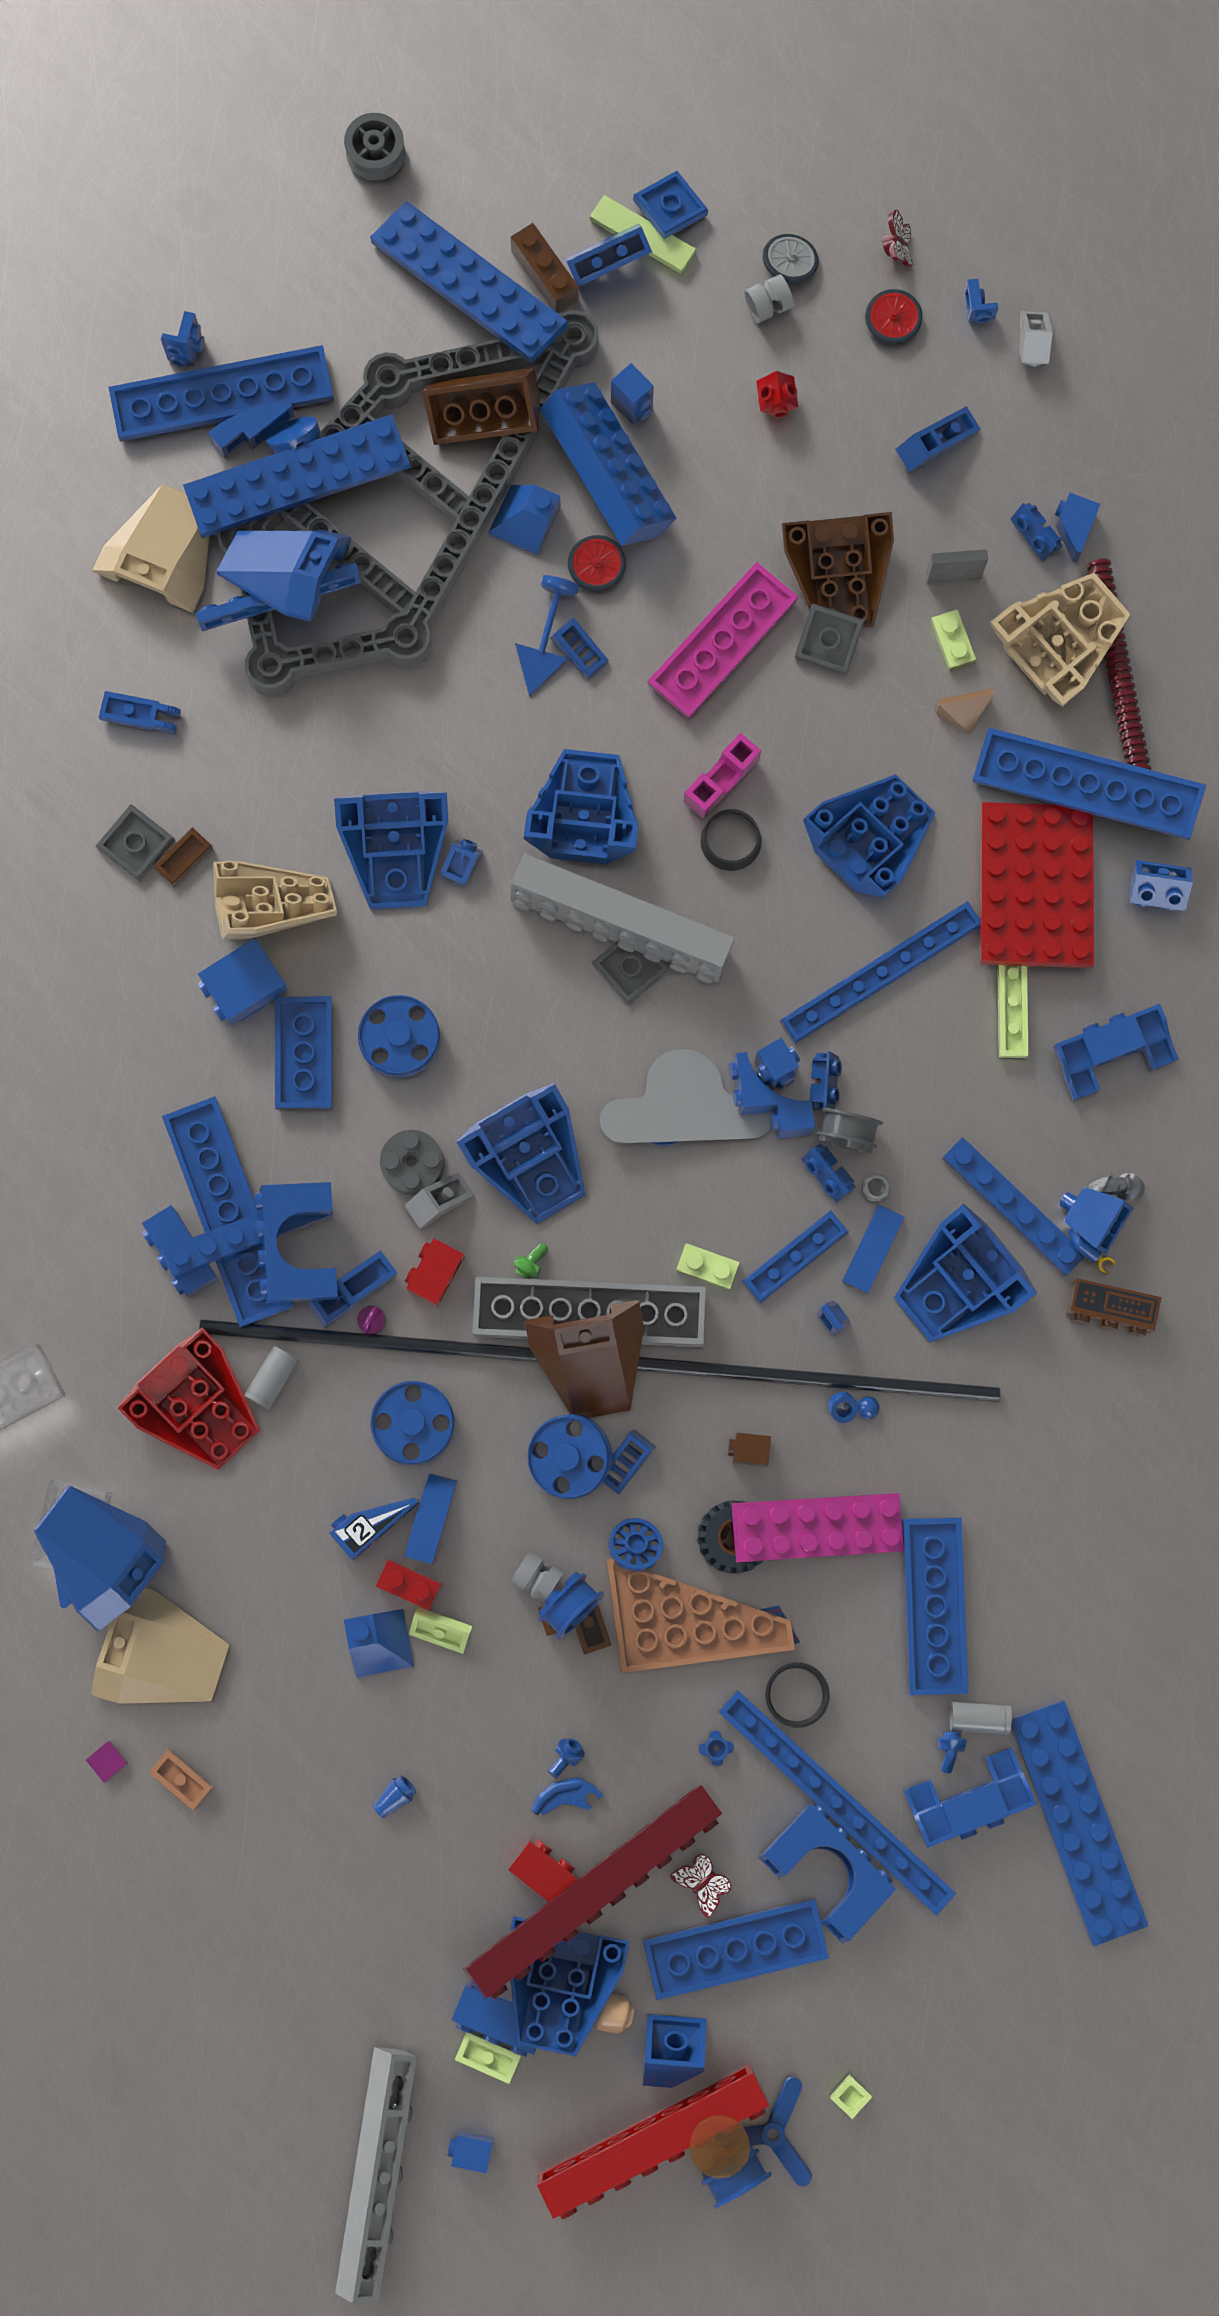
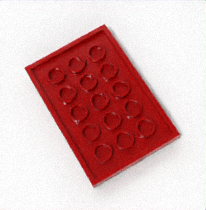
M982 802L980 965L1093 968V814L1054 804Z

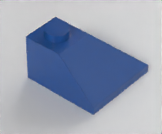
M510 485L488 534L539 555L560 511V495L536 485Z
M404 1609L344 1620L348 1647L356 1678L414 1667Z
M647 2014L643 2086L673 2088L704 2072L706 2019Z

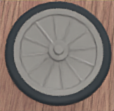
M794 234L777 235L770 239L763 249L762 258L767 271L773 277L779 274L782 275L787 283L804 282L810 279L817 271L819 264L817 251L808 240Z

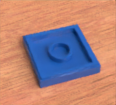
M678 171L671 173L633 195L634 203L663 239L670 237L708 214L707 207Z

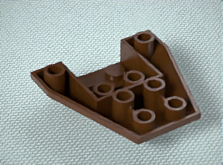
M892 512L781 523L784 553L809 611L813 603L865 620L863 628L874 627L894 543Z
M639 1300L610 1305V1315L555 1324L553 1315L524 1320L529 1347L570 1414L583 1415L590 1418L631 1410L644 1332Z

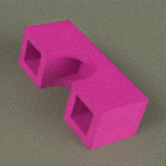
M740 732L723 750L720 759L707 774L702 773L684 792L683 802L701 818L705 819L760 760L761 750Z

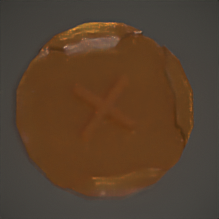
M723 2114L711 2115L700 2121L692 2131L689 2143L691 2158L696 2167L706 2176L717 2179L728 2178L740 2171L746 2164L750 2152L749 2137L743 2125L733 2117Z

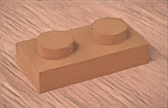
M167 1749L148 1772L192 1810L196 1809L213 1788L209 1782L170 1749Z

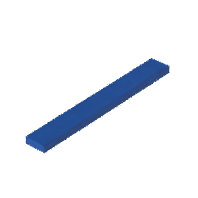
M968 901L788 1014L780 1020L781 1024L796 1045L980 928V918Z

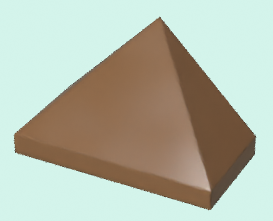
M993 689L938 699L935 707L936 713L970 734L991 702L994 695Z

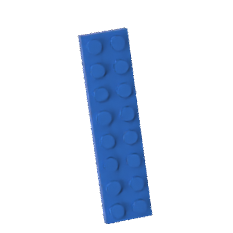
M405 201L370 236L373 245L531 364L568 327L566 319L408 201Z
M323 345L108 387L120 442L223 422L241 412L272 403L290 402L292 407L296 408L334 400Z
M391 414L308 442L306 445L297 446L298 449H287L183 484L201 538L411 468L393 415Z
M988 728L973 777V783L1186 840L1191 839L1206 789V784L993 728Z
M214 1096L163 1115L164 1124L204 1232L206 1233L259 1213V1210L255 1209L253 1194L217 1098ZM262 1244L216 1261L240 1327L254 1324L295 1308L293 1302L266 1303L265 1296H260L259 1281L264 1279V1267L259 1268L258 1250H263Z
M1062 1700L1012 1718L1011 1729L1092 1946H1097L1148 1927V1922L1065 1701Z

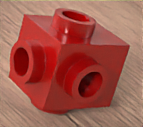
M774 371L756 380L760 412L770 414L774 418H781L799 407L794 376Z

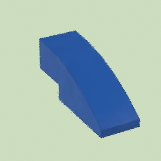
M280 402L241 412L208 432L210 441L224 458L228 457L245 442L253 450L265 441L269 433L275 428L295 417L293 407L290 402Z
M380 1250L337 1280L338 1297L335 1300L310 1301L308 1306L322 1326L326 1328L396 1276L397 1272Z
M429 1473L404 1557L434 1565L456 1488V1480Z

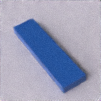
M830 1210L742 1282L761 1304L849 1232Z

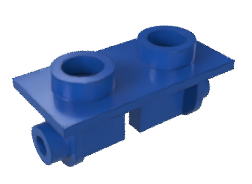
M1022 503L1010 518L1042 561H1045L1052 551L1056 552L1063 546L1061 543L1062 539L1051 526L1043 528L1042 525L1045 524L1046 520L1038 511L1036 505L1032 506L1030 503Z
M827 1051V1054L816 1053L815 1058L812 1059L811 1078L821 1079V1084H811L810 1100L813 1110H822L823 1107L835 1109L836 1104L839 1103L840 1092L837 1087L838 1076L841 1075L842 1064L839 1056L831 1051Z
M820 1143L816 1147L811 1148L801 1159L805 1163L807 1170L818 1179L824 1191L836 1203L856 1188L853 1184L854 1179L851 1178L843 1166L836 1171L833 1170L832 1167L839 1161L827 1146L823 1147Z

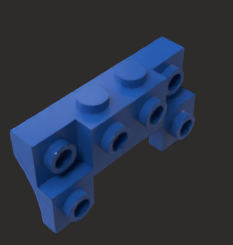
M1160 1004L1127 1017L1124 1013L1118 1014L1108 1019L1110 1023L1101 1027L1098 1023L1092 1024L1082 1029L1083 1034L1053 1046L1063 1070V1079L1073 1101L1100 1090L1093 1069L1142 1050L1152 1071L1179 1059L1170 1036L1166 1016Z
M1013 1748L984 1758L992 1781L939 1801L931 1780L903 1790L927 1848L960 1836L961 1840L977 1834V1828L987 1825L988 1829L997 1827L1005 1823L1003 1818L1037 1805Z

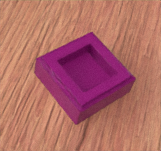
M107 1741L86 1759L87 1763L104 1783L128 1764L111 1741Z

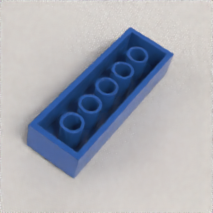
M595 382L556 389L540 408V411L621 546L660 537L677 517L617 420L615 413L602 395L601 390Z

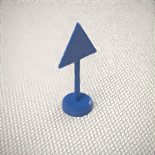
M543 575L540 584L542 588L554 595L539 649L515 643L529 696L568 659L545 652L560 596L573 597L579 590V586L576 583L564 578Z

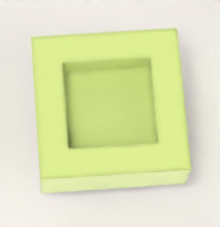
M849 2074L829 2097L853 2119L872 2098V2095Z

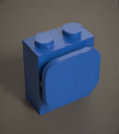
M253 938L198 973L202 982L198 983L199 988L206 998L213 997L217 1005L212 1008L221 1022L227 1019L231 1026L236 1022L248 1019L270 1004L271 1000L288 990L256 938Z

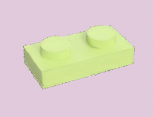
M958 609L932 617L930 622L948 670L952 671L975 663L976 657Z
M686 1243L676 1271L730 1290L740 1262Z
M417 1607L408 1635L463 1654L472 1626Z
M466 2032L455 2060L510 2084L521 2055L502 2045L490 2043L477 2034Z

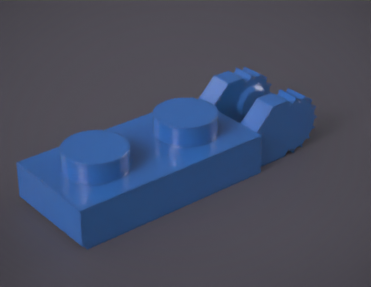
M105 691L99 719L101 721L153 731L156 729L161 732L176 733V725L170 722L159 721L157 716L159 712L171 717H180L181 710L178 707L160 704L159 701Z

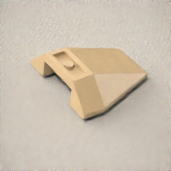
M162 484L103 546L92 571L116 582H119L122 577L166 596L168 603L194 613L205 589L210 536L201 538L186 493Z
M213 862L215 909L222 940L253 939L337 915L328 877L246 862Z
M144 1588L132 1606L110 1622L96 1664L91 1695L118 1704L212 1701L230 1644L159 1592Z

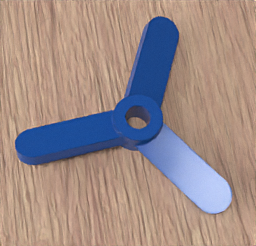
M795 2076L788 2077L782 2086L767 2122L759 2126L740 2127L725 2135L721 2131L713 2137L715 2146L719 2149H729L751 2145H767L771 2147L795 2183L799 2186H807L812 2180V2173L784 2132L802 2090V2082ZM770 2129L778 2131L776 2138L770 2139L767 2136Z

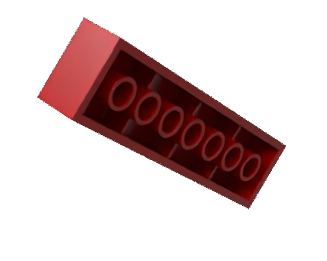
M749 2064L538 2174L537 2187L552 2218L554 2219L558 2216L561 2219L568 2218L578 2211L577 2206L585 2202L588 2205H592L605 2197L604 2192L612 2188L615 2191H619L632 2183L630 2179L640 2173L642 2177L648 2176L659 2169L657 2165L668 2159L669 2163H672L685 2156L684 2150L694 2145L696 2149H699L712 2141L711 2136L721 2131L725 2135L736 2130L739 2127L738 2122L748 2117L750 2121L761 2117L766 2113L765 2108L769 2107L768 2100Z

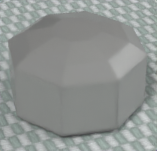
M874 1173L864 1180L862 1193L868 1201L878 1203L888 1197L890 1183L884 1175Z

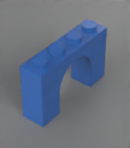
M331 1182L261 1185L260 1193H255V1209L261 1210V1221L256 1222L257 1239H262L263 1250H258L259 1268L264 1267V1279L259 1281L260 1296H265L266 1303L335 1300L338 1297L336 1268L299 1269L293 1267L281 1257L276 1242L280 1226L288 1219L296 1216L328 1215L333 1211Z
M810 1804L793 1819L758 1858L780 1879L786 1876L810 1850L822 1849L835 1854L846 1868L848 1886L843 1898L821 1923L841 1943H845L854 1937L896 1889L891 1885L892 1879L883 1870H877L870 1863L871 1858L860 1848L856 1849L849 1842L850 1837L842 1828H835L828 1820L829 1815L824 1809L818 1805L815 1807L813 1804Z

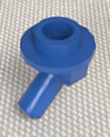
M944 1732L943 1737L937 1738L938 1750L946 1751L941 1770L944 1773L952 1772L957 1752L965 1751L967 1740L961 1738V1733Z
M574 1739L560 1740L555 1750L560 1755V1758L548 1770V1773L557 1779L569 1764L576 1766L585 1756L581 1744Z

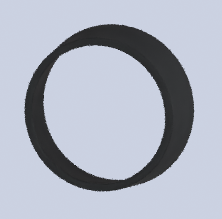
M726 809L713 815L706 823L701 833L700 843L704 856L712 865L722 870L736 871L749 866L757 858L762 840L759 828L749 814L737 809ZM735 814L742 816L755 827L757 841L754 849L746 857L739 860H725L715 855L710 849L707 842L708 827L714 819L722 815Z
M796 1662L786 1664L772 1674L766 1686L765 1697L768 1709L775 1719L786 1726L802 1728L814 1724L824 1715L829 1704L830 1692L827 1681L820 1671L811 1665ZM792 1668L809 1671L818 1679L822 1688V1702L819 1709L813 1716L802 1721H790L780 1716L775 1711L770 1699V1690L775 1678L783 1671Z

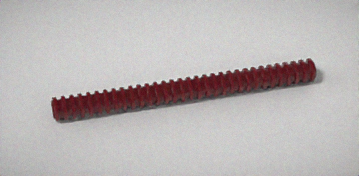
M1101 558L1089 562L1086 566L1087 570L1090 571L1088 575L1095 573L1117 598L1118 595L1114 592L1116 586L1112 584L1115 580L1111 576L1113 573L1112 568H1110L1111 561ZM1123 626L1104 656V659L1108 661L1105 664L1106 668L1109 669L1107 675L1111 677L1109 679V684L1112 685L1110 691L1114 693L1112 700L1116 702L1113 705L1114 709L1117 710L1115 716L1119 718L1117 725L1120 726L1118 732L1122 735L1120 742L1124 743L1121 746L1122 750L1125 751L1123 758L1127 759L1126 764L1152 770L1151 766L1148 765L1150 759L1146 757L1148 750L1144 748L1147 743L1143 740L1145 733L1141 732L1143 729V725L1140 724L1142 718L1138 715L1140 708L1136 707L1139 703L1135 699L1137 692L1133 690L1135 688V684L1132 682L1134 677L1130 674L1132 667L1128 666L1130 659L1127 658L1129 652L1125 649L1127 643L1123 641L1126 638L1125 634L1122 633L1124 630Z

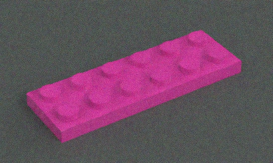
M756 562L650 677L647 684L686 718L690 719L796 603L798 596Z
M899 1493L732 1504L736 1563L904 1551Z

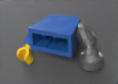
M1133 1173L1122 1174L1120 1177L1112 1178L1113 1175L1098 1178L1089 1184L1088 1188L1084 1187L1078 1197L1067 1192L1060 1200V1207L1069 1211L1064 1222L1070 1226L1068 1234L1075 1249L1091 1262H1097L1100 1271L1105 1274L1109 1272L1102 1268V1263L1105 1260H1110L1114 1265L1116 1263L1111 1256H1102L1101 1253L1107 1254L1134 1209L1128 1203L1137 1202L1142 1198L1145 1191L1144 1182Z

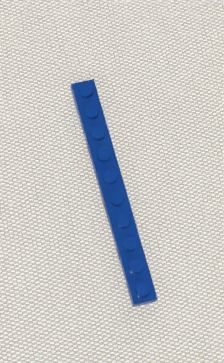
M737 1690L718 1711L936 1916L956 1895L945 1882L741 1692Z

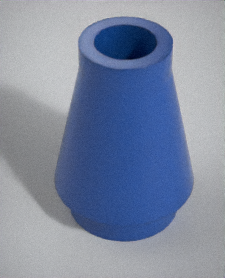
M402 1775L397 1779L393 1778L378 1801L373 1804V1808L380 1817L385 1818L390 1813L413 1801V1796L417 1793L416 1789Z

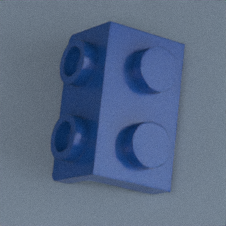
M184 311L178 336L162 333L161 342L167 360L179 367L195 365L198 352L201 353L203 351L205 338L201 335V325L198 324L195 313Z

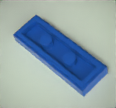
M878 1205L842 1280L843 1283L866 1294L869 1293L904 1216Z

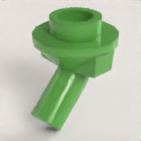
M541 1243L527 1258L519 1255L513 1263L517 1266L515 1272L526 1279H531L532 1276L538 1278L542 1268L536 1263L548 1252V1247Z

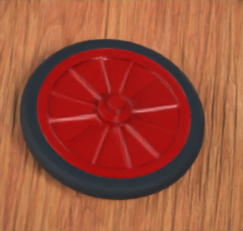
M888 289L875 295L870 300L865 313L866 324L872 335L880 341L889 344H899L913 338L919 331L923 319L919 302L908 292L899 289Z
M591 535L581 539L574 545L568 558V569L573 580L579 586L591 591H603L615 586L621 580L626 568L625 554L620 545L613 539L603 535Z

